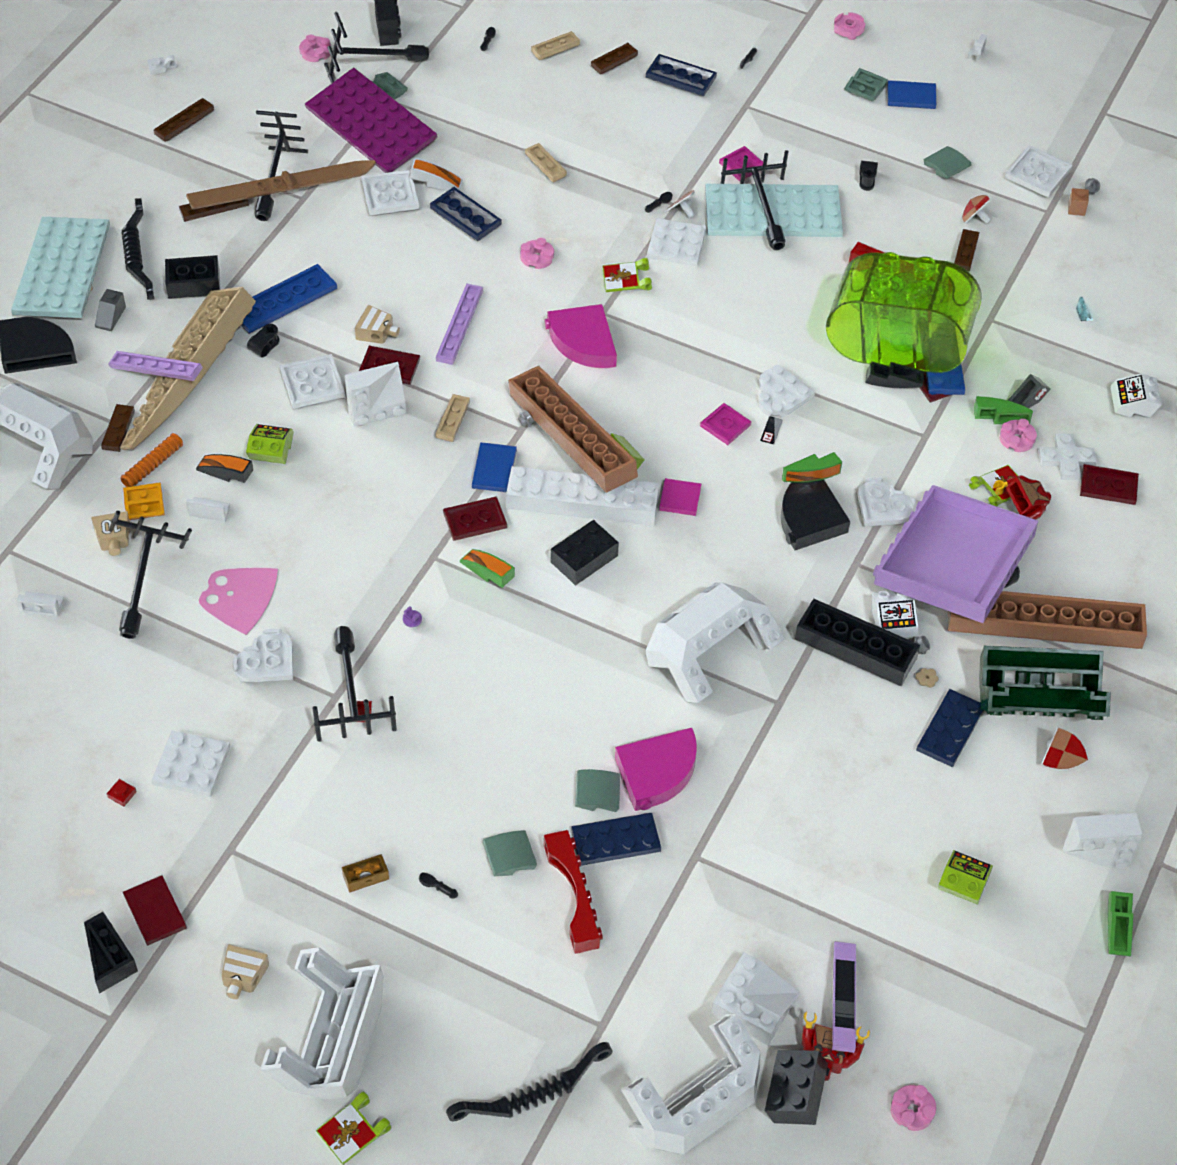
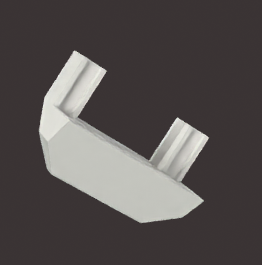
M12 383L0 389V425L44 447L32 482L46 489H60L72 454H92L93 437L77 412L18 383Z
M715 582L657 623L646 648L648 667L669 668L686 702L699 703L713 693L696 660L698 656L742 624H745L757 649H763L767 646L768 650H771L782 642L784 638L767 605L743 588Z
M320 947L301 950L294 970L322 991L301 1057L288 1047L280 1048L278 1054L271 1049H267L261 1071L291 1092L323 1099L347 1097L358 1087L382 1009L383 972L380 965L346 969Z
M726 1014L715 1024L709 1026L727 1056L664 1102L649 1077L644 1080L642 1077H638L633 1083L621 1089L639 1119L629 1126V1129L644 1147L685 1155L754 1103L760 1071V1051L737 1014Z

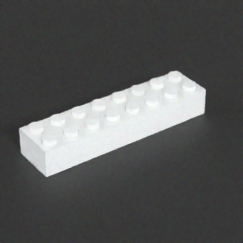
M512 466L506 493V509L654 526L659 497V483L631 480L606 493L589 475Z

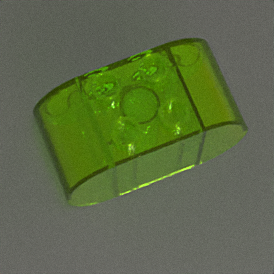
M893 252L863 254L850 261L844 270L826 321V333L832 346L841 355L855 362L870 364L873 361L889 366L890 362H894L925 372H947L960 365L965 358L970 335L982 301L981 288L976 279L967 270L948 261L934 260L927 256L919 258L900 256Z

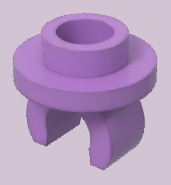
M409 606L404 611L403 623L408 627H417L421 624V613L412 610V607Z

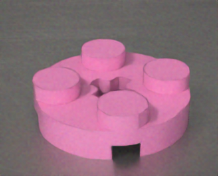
M849 12L848 15H843L844 13L839 14L834 21V32L836 34L854 40L864 32L865 23L861 15Z
M312 34L307 35L306 39L299 45L302 58L310 62H319V59L322 58L324 60L330 56L327 48L331 46L330 40Z
M544 238L528 241L521 245V261L528 267L531 265L535 266V269L545 268L552 263L554 248Z
M1011 420L1003 423L999 438L1002 445L1007 449L1011 447L1015 449V452H1025L1033 447L1037 433L1028 420Z
M922 1085L904 1086L894 1093L890 1107L891 1114L895 1122L900 1126L902 1124L912 1131L923 1130L931 1124L935 1117L936 1102L926 1087ZM910 1104L918 1106L917 1112H914L913 1109H908Z

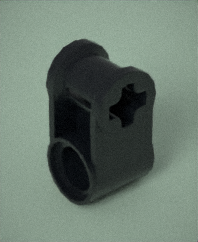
M861 160L859 172V186L861 189L869 191L874 188L878 162Z
M266 324L249 339L247 348L262 358L267 356L280 342L277 335L278 327L274 324Z

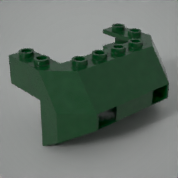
M984 645L980 656L979 670L981 709L987 711V714L1002 716V712L1003 714H1015V711H1023V715H1035V712H1043V716H1055V713H1063V717H1075V713L1087 715V719L1103 720L1104 717H1110L1111 692L1102 691L1104 651ZM1005 670L1015 671V683L1004 682ZM1055 673H1072V685L1054 684Z

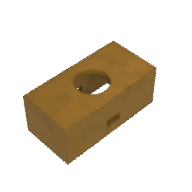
M382 854L342 867L343 878L349 893L389 880V871ZM364 872L371 873L369 876L360 878V875Z

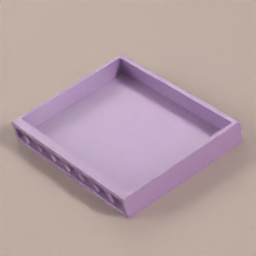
M932 485L929 491H925L922 501L918 502L916 511L911 512L909 521L905 522L902 527V532L897 533L895 542L890 544L887 554L882 556L880 565H876L873 576H875L874 584L984 623L1016 566L1035 537L1038 520Z

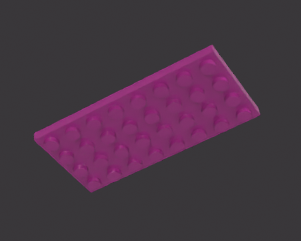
M354 67L305 103L306 108L367 159L375 160V165L385 173L395 171L438 138L436 132Z

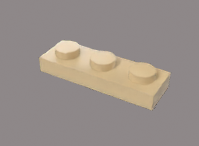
M570 31L531 46V52L538 60H542L580 45V39Z
M540 143L525 149V154L552 182L567 176V171Z
M452 394L436 431V438L454 441L470 404L469 397Z

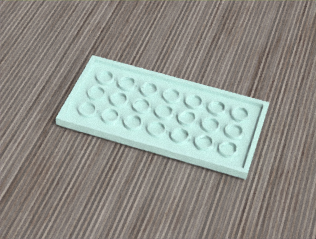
M705 184L708 236H766L765 231L769 226L755 184ZM763 184L775 225L782 227L784 236L842 237L843 228L838 185Z
M42 217L11 309L12 315L82 318L109 230V219Z

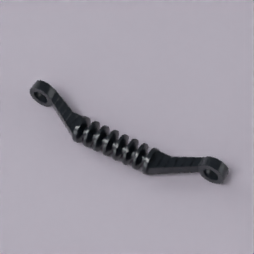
M135 198L136 211L121 231L125 267L132 276L146 287L147 300L154 299L153 284L142 271L141 245L137 228L144 215L142 198Z
M609 1042L599 1043L588 1051L575 1068L566 1072H560L559 1081L553 1075L551 1077V1084L547 1079L543 1080L544 1087H541L536 1082L535 1091L531 1086H527V1094L522 1089H519L518 1098L513 1092L510 1094L511 1101L506 1096H503L492 1103L457 1102L448 1107L446 1114L452 1122L465 1118L469 1113L512 1118L513 1109L518 1114H521V1106L528 1111L530 1110V1102L534 1107H538L537 1099H540L545 1104L546 1095L550 1100H554V1092L559 1097H562L563 1088L568 1094L571 1093L593 1061L599 1062L608 1058L613 1050Z

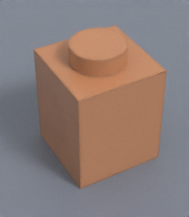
M1072 188L1068 202V214L1085 216L1089 202V190Z

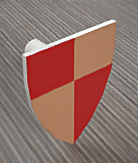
M695 190L686 193L669 206L665 212L680 204L689 218L694 216L695 214L690 208L692 201L690 199L685 201V199L692 196Z
M980 195L970 199L962 216L965 224L975 214L985 223L991 220L982 210L991 201L987 195Z
M1057 727L1053 738L1047 741L1048 750L1041 764L1055 769H1069L1084 763L1088 758L1081 741L1074 734Z

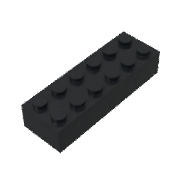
M814 598L799 621L795 634V640L899 686H902L917 660L920 644Z

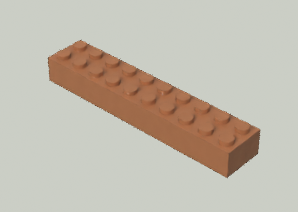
M539 365L508 380L511 397L524 410L528 411L539 426L606 493L638 477L636 460Z
M1002 591L984 623L948 611V631L1142 649L1147 637L1145 604Z

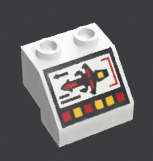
M1141 373L1116 379L1111 385L1114 409L1117 414L1131 418L1135 413L1150 418L1162 405L1157 378Z
M894 591L872 593L871 613L876 626L901 637L918 636V621L914 598Z

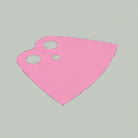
M236 568L216 571L211 574L208 580L209 587L206 591L202 592L199 603L211 615L247 635L269 604L275 588L278 569ZM225 576L228 581L225 585L220 586L216 584V578ZM233 591L234 594L232 596H228L227 592ZM211 594H215L219 599L217 603L209 604L206 598Z

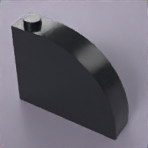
M33 317L0 320L1 362L5 374L77 363L71 338L65 330L55 323Z
M824 479L811 482H791L785 491L781 509V525L786 541L789 545L791 544L794 551L849 532L850 520Z

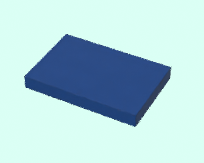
M888 80V106L936 109V83Z
M480 442L472 489L507 492L517 446Z

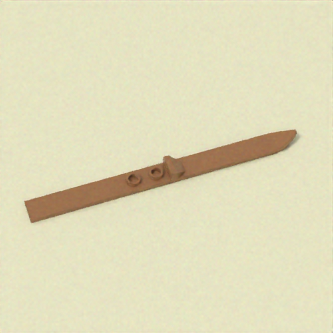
M353 161L291 174L287 171H282L281 176L188 193L186 197L193 210L360 177L367 174L375 166L376 161Z

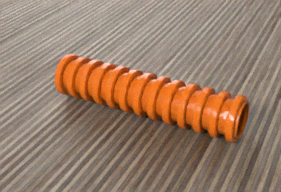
M175 433L170 434L166 440L158 444V447L151 450L150 454H147L137 464L133 465L129 471L121 475L122 483L126 487L137 485L138 482L142 481V478L149 475L163 461H166L171 454L179 450V447L183 446L182 439Z

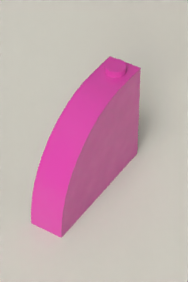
M602 304L547 311V319H544L545 328L549 329L552 342L565 357L588 367H616L617 354Z
M692 728L615 747V760L635 811L648 810L653 806L667 802L686 787L693 775L697 752L696 737Z

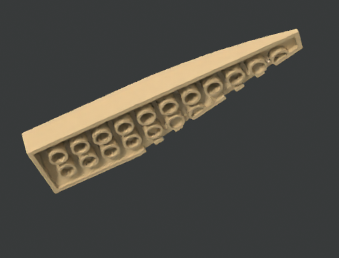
M243 287L209 292L172 346L174 348L173 352H169L166 357L168 359L200 363L203 367L194 381L157 376L145 398L147 400L146 405H141L139 409L141 414L133 421L134 428L128 431L120 446L122 450L134 449L155 431L186 399L209 370L218 355L225 350V345L234 337V332L243 324V319L252 311V307L256 302Z

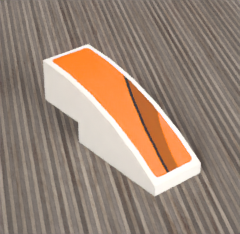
M414 158L411 167V179L427 182V187L447 191L452 187L458 190L461 189L463 179L455 173L435 163Z

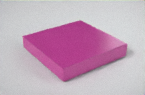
M743 146L720 158L719 164L723 166V160L727 158L726 170L740 169L743 167L745 155L748 156L747 168L762 166L763 161L747 147ZM752 172L746 173L745 179L752 176ZM733 174L737 180H741V174Z
M723 403L700 423V427L726 445H729L751 426L752 421Z
M665 478L659 511L696 516L702 484Z

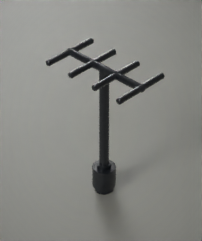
M335 12L334 15L338 22L337 33L334 29H331L335 40L334 48L332 50L331 46L327 47L331 56L330 67L327 62L324 63V66L332 84L334 82V67L337 72L340 71L336 60L337 54L398 55L407 57L408 61H424L429 58V48L424 45H408L405 49L341 47V33L344 38H347V34L338 12Z
M256 110L258 115L275 116L277 124L261 122L260 126L279 128L278 135H264V138L277 139L276 146L268 147L269 150H275L268 178L275 177L281 151L308 153V149L290 148L288 140L304 142L305 138L286 136L284 129L301 130V126L282 124L280 118H297V114ZM271 194L258 197L255 207L256 219L268 221L271 217L274 200L270 197Z
M785 150L783 163L767 165L768 153H765L762 166L748 168V156L745 155L743 167L733 170H726L728 159L724 158L720 184L725 183L726 175L741 174L740 184H744L746 173L752 172L769 226L765 231L769 246L773 250L783 249L786 242L781 226L775 225L762 183L765 179L766 170L782 168L780 180H784L789 151Z
M117 510L111 520L110 532H113L115 525L135 529L132 534L134 538L137 537L139 530L146 532L130 608L123 611L119 627L120 636L134 639L139 633L142 615L137 609L153 534L158 535L156 543H160L163 536L181 540L179 548L183 549L189 540L192 529L188 528L185 535L166 531L168 527L167 522L163 524L161 530L142 525L144 521L143 516L139 518L137 524L119 520L120 511Z
M347 626L336 628L334 633L335 650L343 658L350 716L344 717L343 703H338L339 718L319 720L318 708L313 706L317 741L320 742L322 740L320 726L340 724L342 738H346L345 723L366 721L367 734L371 735V720L391 717L392 731H396V712L393 696H389L390 711L370 714L369 702L367 699H364L365 714H358L350 653L355 650L353 632Z

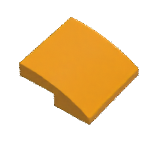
M160 482L123 488L125 511H128L129 520L139 519L141 516L148 518L165 515Z

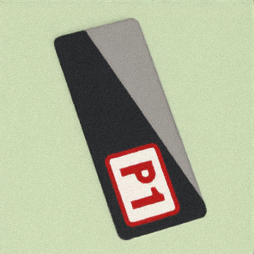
M769 416L760 441L774 444L783 420Z

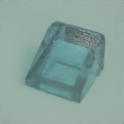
M1080 297L1076 307L1078 316L1081 321H1092L1093 317L1084 298Z

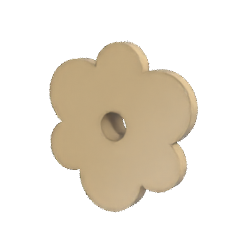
M922 668L921 672L916 673V679L922 686L934 687L935 682L939 680L934 669L927 670Z

